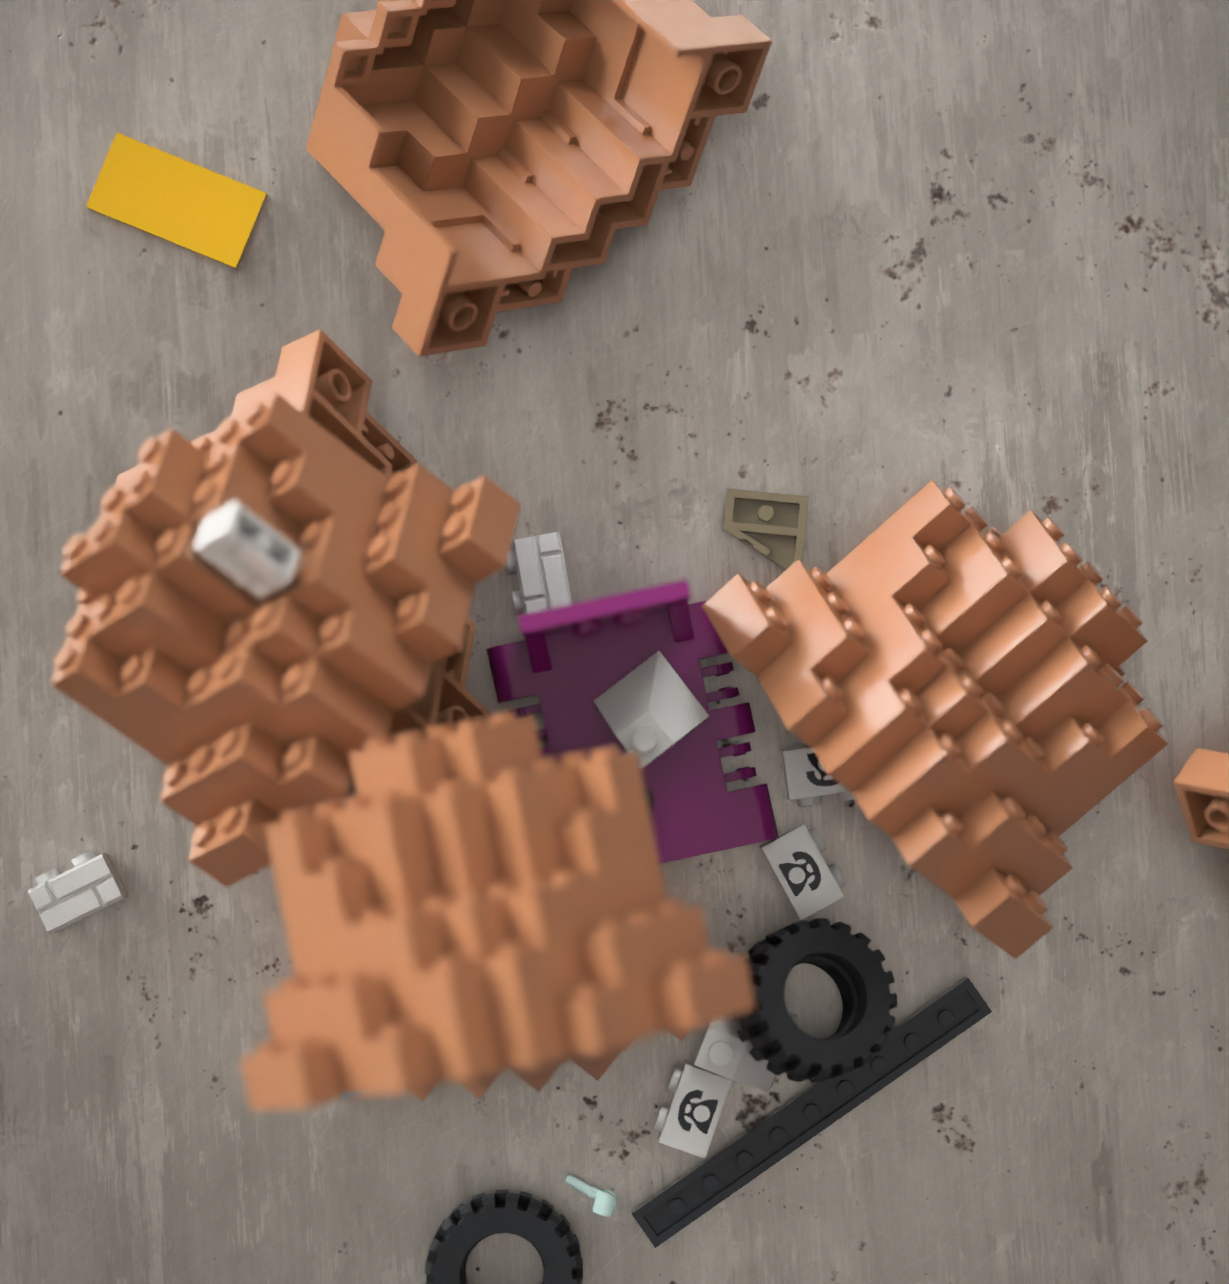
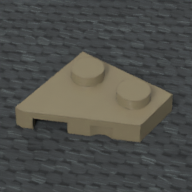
M727 488L723 531L787 570L798 559L801 562L803 561L809 496Z

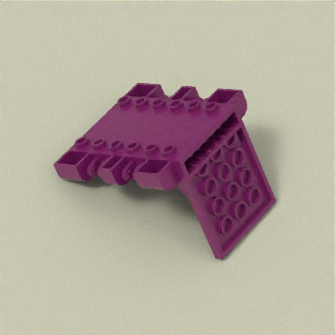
M687 579L520 615L518 620L525 640L486 649L498 703L538 695V704L508 711H514L516 719L542 713L545 728L536 730L538 740L547 738L549 745L540 747L541 756L555 755L556 763L561 762L560 755L586 750L587 758L592 757V750L610 746H618L619 753L628 752L612 731L594 703V700L656 652L660 651L709 714V717L641 769L644 788H649L654 797L651 823L660 864L779 838L767 783L727 791L726 783L755 777L757 773L755 767L751 768L749 766L724 773L721 757L745 755L752 750L750 742L718 749L717 740L754 733L756 730L749 702L714 710L709 708V702L740 695L738 687L733 688L732 686L706 693L704 677L727 675L734 671L732 662L704 668L700 667L699 660L729 654L702 608L706 601L688 604L691 594Z

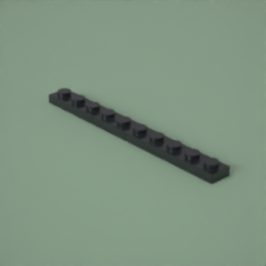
M966 977L897 1025L892 1031L887 1032L884 1035L887 1038L886 1044L881 1051L872 1054V1060L866 1065L854 1069L853 1072L816 1082L632 1211L633 1217L655 1248L990 1014L992 1012L970 979Z

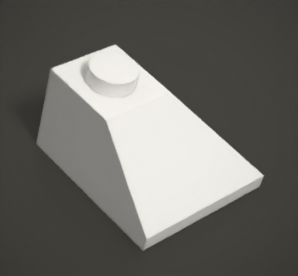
M660 651L656 652L594 700V703L628 752L637 751L641 769L709 717V714Z
M788 1011L792 1020L796 1024L799 1015ZM729 1017L707 1025L692 1060L693 1065L732 1081L769 1092L775 1074L767 1070L769 1062L766 1059L757 1062L749 1054V1051L753 1048L749 1040L741 1042L736 1032L743 1029L740 1018L733 1019Z

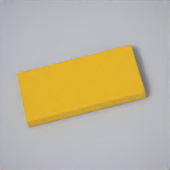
M116 133L86 208L238 270L268 194L140 141Z

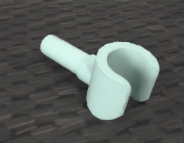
M571 1174L567 1176L565 1183L588 1197L595 1199L592 1212L606 1217H611L615 1214L618 1203L615 1193L592 1187Z

